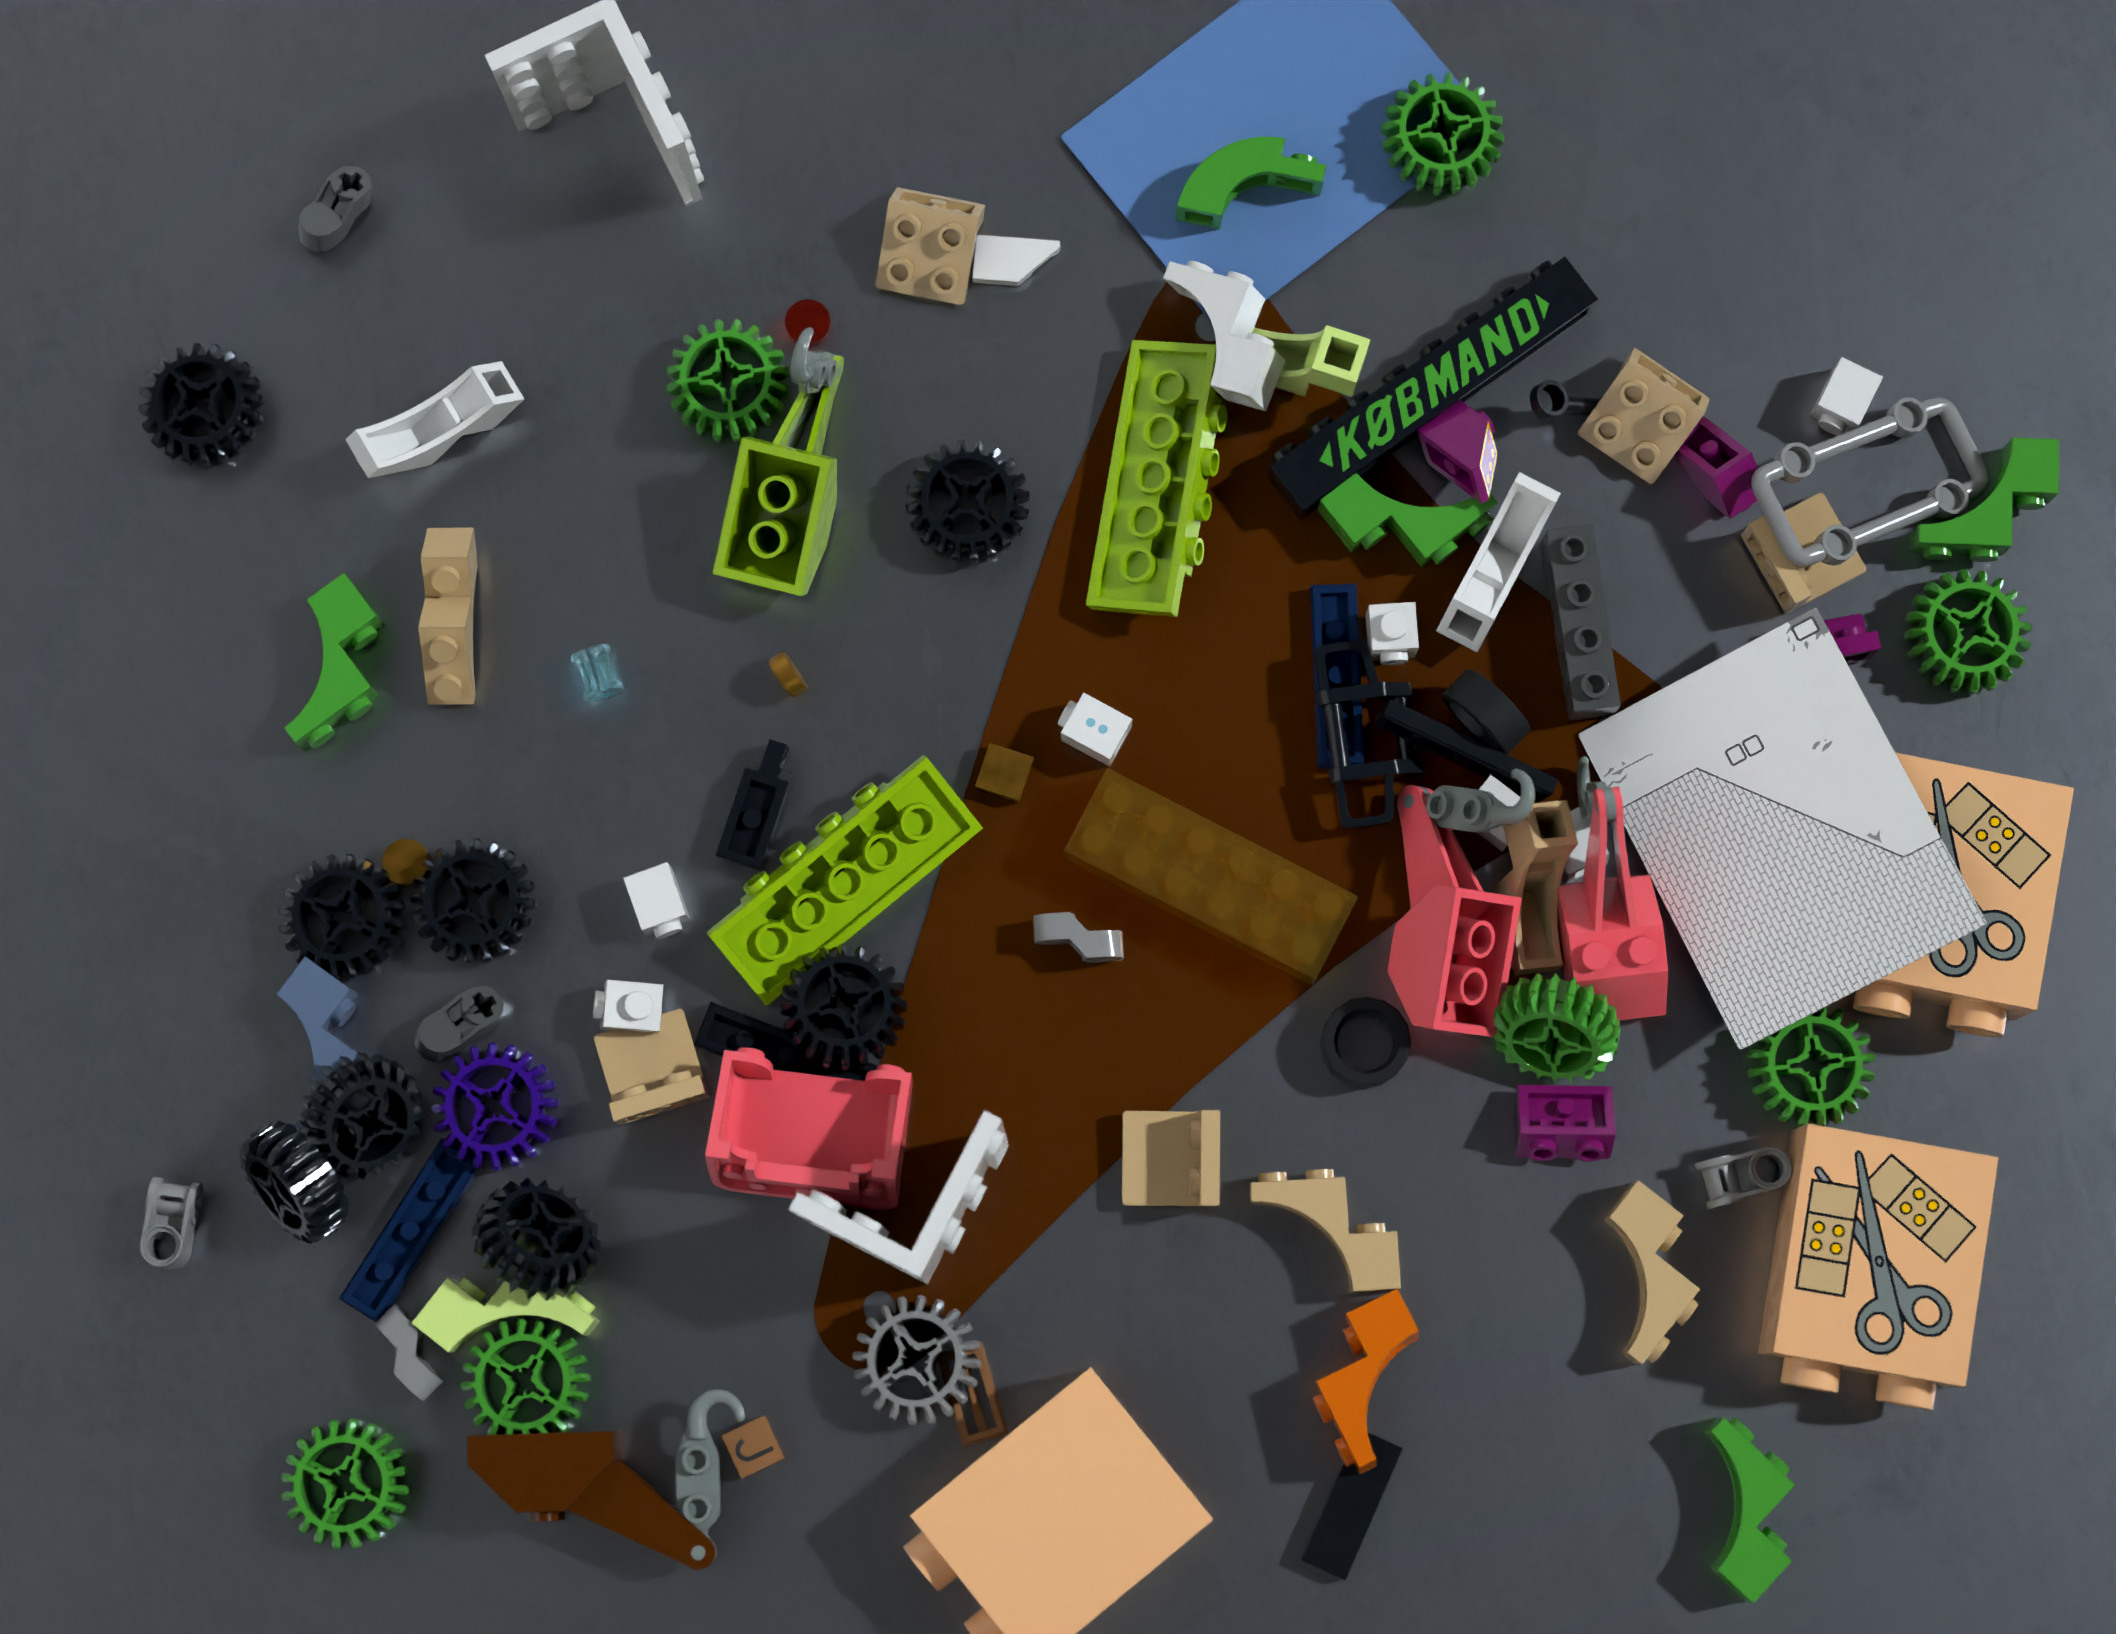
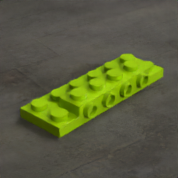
M1132 340L1086 599V606L1092 610L1169 617L1178 616L1184 577H1191L1193 565L1199 566L1204 557V542L1198 536L1201 521H1207L1212 510L1211 496L1206 493L1209 476H1216L1219 469V453L1217 449H1214L1216 432H1223L1227 423L1226 407L1221 404L1222 400L1216 395V390L1210 386L1216 363V345Z
M925 755L918 758L888 784L883 782L877 787L874 782H871L857 791L851 799L855 806L842 816L838 812H834L824 818L815 828L819 835L806 846L799 841L785 850L779 857L783 865L768 876L765 871H762L752 877L743 887L747 894L740 899L742 903L706 932L766 1006L782 994L784 985L794 984L790 979L792 969L808 972L803 965V958L809 956L817 963L821 962L820 949L823 947L827 948L831 954L839 945L851 938L983 829Z

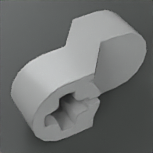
M1071 912L1045 913L1033 916L1035 944H1070L1082 957V961L1087 963L1124 959L1123 931H1087L1075 918V914Z
M394 1304L375 1325L397 1348L394 1375L420 1400L425 1401L443 1383V1379L422 1358L424 1333L412 1324L413 1319L404 1310Z

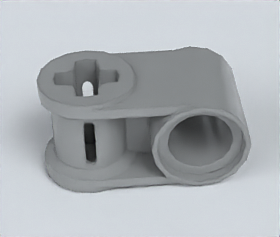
M1764 1147L1737 1155L1736 1153L1695 1163L1696 1171L1702 1172L1709 1200L1706 1202L1707 1210L1747 1200L1750 1196L1775 1190L1789 1180L1792 1172L1788 1156L1782 1150L1774 1147ZM1767 1156L1777 1162L1779 1175L1774 1182L1768 1183L1758 1177L1755 1166L1760 1157Z
M156 1176L151 1180L146 1197V1215L140 1241V1252L149 1264L171 1271L183 1267L189 1261L192 1254L197 1222L203 1206L204 1188L202 1183L194 1182L191 1186L165 1183L162 1177ZM168 1199H174V1200H181L182 1202L179 1203V1202H172V1201H167V1200H168ZM172 1235L176 1241V1249L171 1257L160 1260L156 1253L157 1244L163 1237Z

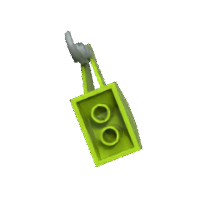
M811 327L804 329L799 336L791 360L790 374L792 383L798 384L800 392L773 443L752 437L741 438L712 573L798 596L806 595L809 591L827 547L836 507L837 458L822 455L834 397L844 366L843 356L831 354L829 351L820 349L808 351L811 338L814 335V329ZM822 390L806 451L797 449L796 447Z

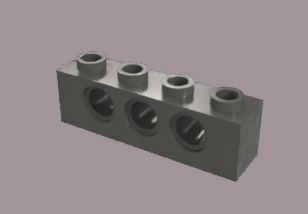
M1593 524L1546 530L1541 540V549L1568 721L1612 716L1620 708L1621 703Z

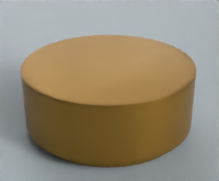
M784 651L769 659L772 671L791 697L796 698L809 689L802 675Z
M400 839L394 841L386 848L382 857V867L389 873L388 878L399 886L411 887L416 885L413 883L415 876L423 878L428 876L429 872L422 864L425 860L431 861L428 851L417 841Z

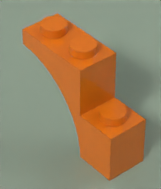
M1398 1289L1346 1313L1349 1327L1342 1330L1343 1335L1353 1355L1356 1356L1362 1353L1364 1358L1316 1381L1319 1395L1312 1398L1324 1424L1333 1420L1341 1436L1334 1440V1444L1345 1466L1355 1464L1359 1474L1377 1467V1459L1372 1450L1367 1431L1368 1405L1376 1381L1388 1363L1400 1351L1419 1340V1330Z

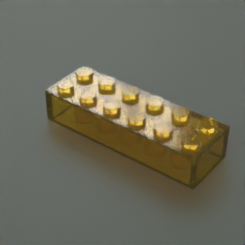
M1109 768L1106 769L1064 849L1065 859L1312 986L1359 897Z

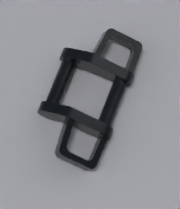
M1357 640L1318 646L1314 653V660L1320 691L1316 695L1318 707L1324 710L1332 769L1328 770L1330 785H1334L1340 827L1343 830H1355L1388 825L1394 817L1393 779H1405L1424 775L1423 760L1418 759L1415 744L1396 736L1399 759L1351 765L1342 706L1374 701L1388 702L1391 699L1410 708L1409 699L1413 697L1411 683L1379 682L1368 645L1365 641ZM1344 653H1357L1361 658L1368 684L1329 689L1325 657ZM1383 779L1384 813L1378 816L1363 818L1350 817L1344 784Z

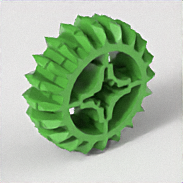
M1450 71L1445 73L1442 83H1437L1436 77L1432 73L1426 75L1425 87L1415 79L1410 81L1408 86L1409 93L1399 90L1394 98L1397 105L1387 106L1385 116L1389 121L1383 122L1381 127V133L1388 137L1383 141L1382 149L1384 152L1394 153L1389 158L1388 164L1390 168L1404 166L1400 179L1402 182H1405L1412 176H1415L1417 178L1415 186L1417 191H1422L1426 182L1433 184L1432 191L1435 196L1441 194L1443 184H1448L1449 190L1453 195L1459 193L1461 181L1471 189L1475 187L1477 175L1487 177L1491 171L1489 163L1498 162L1501 152L1496 147L1503 145L1505 138L1503 133L1497 131L1503 125V117L1491 115L1497 107L1495 99L1482 102L1481 100L1485 94L1484 87L1480 86L1473 92L1468 90L1470 84L1468 76L1461 80L1460 85L1452 84L1453 76ZM1429 106L1428 122L1417 125V129L1407 132L1406 124L1409 119L1419 110ZM1448 106L1455 107L1466 115L1458 116L1453 114L1448 109ZM1437 124H1439V128L1442 129L1444 135H1450L1448 144L1446 139H1443L1441 133H1435ZM1478 136L1479 146L1467 158L1457 162V146L1467 143L1470 137ZM1419 152L1433 154L1437 158L1438 163L1422 157Z
M717 319L714 324L715 332L708 334L707 328L703 324L697 327L700 339L697 341L689 335H684L682 340L688 349L687 352L681 349H673L672 357L680 365L667 366V376L675 381L666 385V391L668 395L677 396L671 402L673 411H685L681 417L682 423L687 427L697 422L695 431L698 436L703 437L712 427L714 441L721 442L724 438V432L730 431L733 441L739 442L741 439L740 429L747 427L749 434L752 437H756L758 431L755 422L760 420L767 427L773 424V420L767 410L782 412L784 409L783 403L775 396H786L789 394L788 385L781 382V380L786 379L790 374L787 366L778 365L785 357L781 349L771 350L774 340L770 335L763 336L758 340L760 333L758 326L753 324L744 334L742 333L741 320L735 319L731 325V330H725L723 321ZM730 349L749 353L763 367L752 368L751 364L740 365L732 359ZM715 352L716 358L713 366L708 370L698 372V377H693L700 362ZM725 363H727L730 374H733L734 377L732 379V387H730V399L726 389L722 386L724 381L723 375H725ZM758 384H763L757 398L747 407L740 410L742 395L747 391L757 389ZM703 393L704 397L713 396L721 399L725 407V413L705 408L692 394Z
M1961 569L1957 573L1956 581L1949 573L1942 574L1939 577V585L1930 581L1923 588L1926 596L1917 595L1912 600L1913 606L1918 611L1909 612L1905 617L1906 622L1917 627L1904 633L1905 640L1918 642V645L1908 652L1909 657L1917 658L1922 656L1925 661L1918 667L1919 673L1924 674L1930 668L1937 672L1932 678L1933 685L1938 686L1945 678L1950 679L1948 687L1952 693H1956L1961 688L1963 681L1970 695L1979 691L1980 683L1987 691H1991L1997 687V678L2007 682L2013 677L2010 667L2018 669L2025 662L2018 652H2026L2031 647V643L2027 639L2020 637V635L2029 633L2032 630V624L2019 622L2018 618L2028 612V607L2020 605L2014 608L2011 602L2018 596V591L2011 590L2006 595L1999 591L2004 585L2003 578H1997L1991 585L1986 584V571H1979L1973 582L1967 569ZM1955 598H1968L1978 601L1976 606L1969 612H1962L1954 607L1949 610L1941 605L1943 602ZM1991 611L1999 621L2002 631V642L1998 640L2000 636L1990 628L1988 618ZM1977 616L1972 625L1975 631L1971 635L1974 636L1959 647L1964 638L1961 634L1964 629L1960 628ZM1934 621L1938 623L1936 628L1941 630L1947 638L1948 646L1945 653L1941 650L1935 639ZM1966 652H1975L1981 656L1987 653L1995 658L1993 662L1981 666H1967L1958 663L1960 657Z
M1537 973L1532 981L1520 978L1517 985L1507 986L1506 991L1502 994L1500 1005L1495 1007L1493 1013L1494 1025L1498 1028L1495 1037H1493L1496 1041V1050L1505 1053V1062L1518 1063L1520 1073L1526 1071L1534 1072L1537 1079L1547 1076L1557 1083L1560 1078H1566L1574 1084L1579 1076L1585 1079H1592L1595 1072H1604L1606 1065L1612 1061L1613 1056L1617 1052L1621 1028L1619 1027L1620 1020L1617 1019L1616 1007L1607 1003L1606 994H1594L1593 984L1586 986L1578 985L1575 977L1570 981L1560 980L1555 973L1552 979H1545Z
M1826 1006L1814 1012L1813 1016L1809 1015L1756 1042L1764 1047L1763 1050L1751 1049L1748 1051L1747 1057L1751 1060L1760 1061V1066L1748 1069L1747 1076L1751 1078L1761 1076L1763 1083L1755 1086L1752 1092L1755 1096L1766 1091L1771 1095V1098L1763 1105L1766 1111L1775 1108L1778 1104L1783 1106L1778 1115L1779 1121L1783 1123L1788 1121L1793 1112H1796L1795 1123L1797 1128L1808 1124L1810 1115L1814 1125L1826 1126L1827 1113L1834 1124H1839L1844 1121L1841 1107L1850 1114H1854L1859 1110L1858 1104L1852 1098V1095L1860 1099L1869 1097L1870 1091L1859 1084V1081L1871 1082L1875 1080L1876 1074L1870 1070H1864L1863 1064L1874 1062L1876 1057L1874 1053L1861 1054L1859 1047L1867 1045L1870 1042V1038L1868 1035H1864L1855 1039L1851 1033L1858 1029L1860 1023L1857 1020H1853L1842 1026L1840 1023L1844 1017V1010L1840 1008L1836 1009L1828 1019L1826 1018ZM1798 1029L1800 1039L1796 1041L1797 1051L1794 1058L1783 1062H1775L1776 1052L1782 1039L1790 1031ZM1813 1029L1830 1035L1839 1044L1844 1054L1826 1051L1820 1044L1819 1036L1814 1035ZM1809 1054L1814 1055L1812 1061L1818 1059L1820 1063H1832L1814 1072L1813 1077L1809 1076L1810 1070L1804 1072L1802 1067L1790 1068L1808 1059ZM1847 1068L1846 1079L1841 1090L1833 1099L1824 1103L1823 1091L1827 1090L1826 1078L1828 1074L1838 1069ZM1778 1077H1791L1798 1080L1802 1085L1804 1095H1808L1809 1103L1792 1096L1783 1087Z
M525 1317L518 1318L516 1323L517 1333H513L512 1327L507 1321L500 1322L499 1331L502 1336L501 1339H498L491 1331H485L482 1336L490 1347L486 1351L480 1346L472 1345L470 1352L481 1360L478 1365L464 1363L462 1370L465 1372L476 1373L475 1382L465 1381L460 1384L461 1390L476 1391L477 1397L465 1401V1408L474 1409L481 1406L483 1410L473 1419L474 1424L481 1426L491 1419L493 1423L489 1427L487 1435H499L503 1428L506 1429L505 1434H518L519 1432H522V1434H534V1431H538V1433H551L549 1426L552 1424L560 1433H566L569 1427L562 1419V1416L567 1414L574 1419H579L581 1416L579 1409L571 1406L572 1400L587 1401L589 1394L586 1392L575 1391L576 1382L586 1383L591 1380L590 1374L575 1373L574 1367L586 1363V1356L576 1355L570 1358L568 1355L578 1345L576 1339L570 1338L560 1345L558 1342L564 1332V1329L560 1326H555L549 1335L545 1336L547 1321L544 1319H537L533 1331L529 1332V1322ZM535 1342L540 1344L536 1353L531 1354L529 1359L521 1365H515L499 1356L507 1348L518 1343ZM552 1354L559 1362L562 1371L563 1386L561 1395L557 1394L545 1380V1371L550 1363L548 1360ZM491 1369L496 1371L495 1373L506 1384V1393L501 1401L503 1404L500 1409L494 1404L489 1391ZM507 1369L515 1373L520 1372L521 1374H527L528 1369H533L531 1381L544 1394L537 1391L524 1390V1395H518L521 1384ZM532 1398L552 1407L550 1412L535 1421L523 1423L511 1419L516 1410H520L522 1405Z
M349 1419L345 1433L339 1420H331L328 1427L329 1436L321 1426H315L311 1429L312 1437L315 1441L314 1445L305 1438H299L296 1441L298 1448L304 1453L303 1457L294 1454L287 1455L285 1461L297 1467L295 1473L281 1474V1481L294 1482V1491L281 1493L282 1501L296 1499L298 1506L290 1509L287 1512V1516L289 1519H295L304 1514L306 1519L298 1528L301 1534H307L315 1526L318 1527L314 1535V1542L316 1544H323L329 1534L332 1533V1547L334 1549H341L345 1543L346 1534H348L352 1548H358L363 1543L362 1531L372 1542L380 1539V1532L376 1523H379L388 1530L393 1529L395 1522L387 1514L388 1510L395 1513H404L406 1506L394 1500L396 1494H410V1486L397 1485V1476L409 1475L410 1467L395 1468L393 1462L402 1458L405 1453L402 1448L394 1449L389 1453L385 1451L393 1440V1436L389 1433L382 1435L375 1442L376 1424L369 1423L360 1435L358 1419ZM342 1443L355 1445L352 1454L347 1455L343 1463L337 1468L329 1465L324 1466L317 1462L323 1453ZM368 1452L379 1466L382 1476L381 1491L371 1485L365 1477ZM347 1470H350L351 1476L349 1481L355 1485V1488L362 1491L344 1492V1497H341L342 1486L336 1482V1479L329 1476H346ZM311 1476L314 1477V1480L321 1483L326 1490V1500L323 1505L325 1508L324 1514L319 1511L312 1499L310 1492ZM355 1499L376 1505L366 1517L355 1523L342 1524L336 1522L340 1513L345 1512L349 1503Z

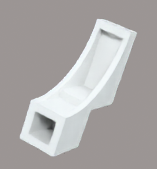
M1188 261L1186 266L1169 262L1163 279L1178 294L1200 303L1205 308L1214 329L1216 363L1210 386L1227 401L1266 411L1286 360L1273 348L1274 342L1272 340L1252 333L1265 298L1253 287L1254 281L1243 274L1228 271L1227 276L1215 274L1212 268L1196 261Z
M502 361L471 366L455 381L424 402L383 422L356 429L345 440L368 478L432 465L462 435L494 429L524 400V397Z
M1520 472L1518 473L1484 541L1436 630L1437 632L1478 652L1561 494L1560 492Z

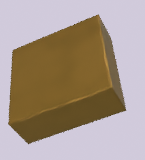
M989 743L975 789L1020 803L1034 757Z

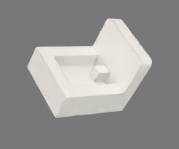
M607 980L604 984V991H595L593 1019H601L600 1031L617 1029L659 1033L664 984Z

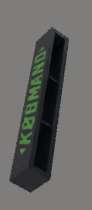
M1564 256L1555 264H1552L1550 260L1543 262L1528 275L1530 281L1517 291L1513 286L1508 287L1492 300L1493 308L1481 316L1474 312L1464 318L1454 328L1457 333L1445 342L1440 338L1430 342L1418 353L1421 359L1410 367L1406 368L1401 364L1392 369L1382 378L1383 386L1372 394H1369L1367 390L1357 394L1344 406L1347 411L1334 421L1330 416L1322 419L1308 431L1310 438L1297 447L1293 443H1289L1271 457L1273 464L1270 465L1268 479L1299 520H1302L1316 510L1323 497L1356 472L1360 477L1365 475L1419 436L1417 431L1419 428L1460 400L1466 403L1591 314L1598 298L1568 259Z

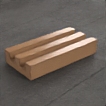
M979 1342L980 1348L978 1350L967 1352V1356L975 1354L976 1359L982 1362L979 1369L996 1427L987 1428L976 1387H969L965 1384L978 1433L969 1434L961 1403L952 1396L949 1402L954 1410L953 1416L962 1447L1009 1434L982 1342ZM954 1350L945 1352L937 1359L944 1385L948 1383L952 1376L949 1361L955 1360ZM967 1368L965 1375L972 1377L970 1368Z

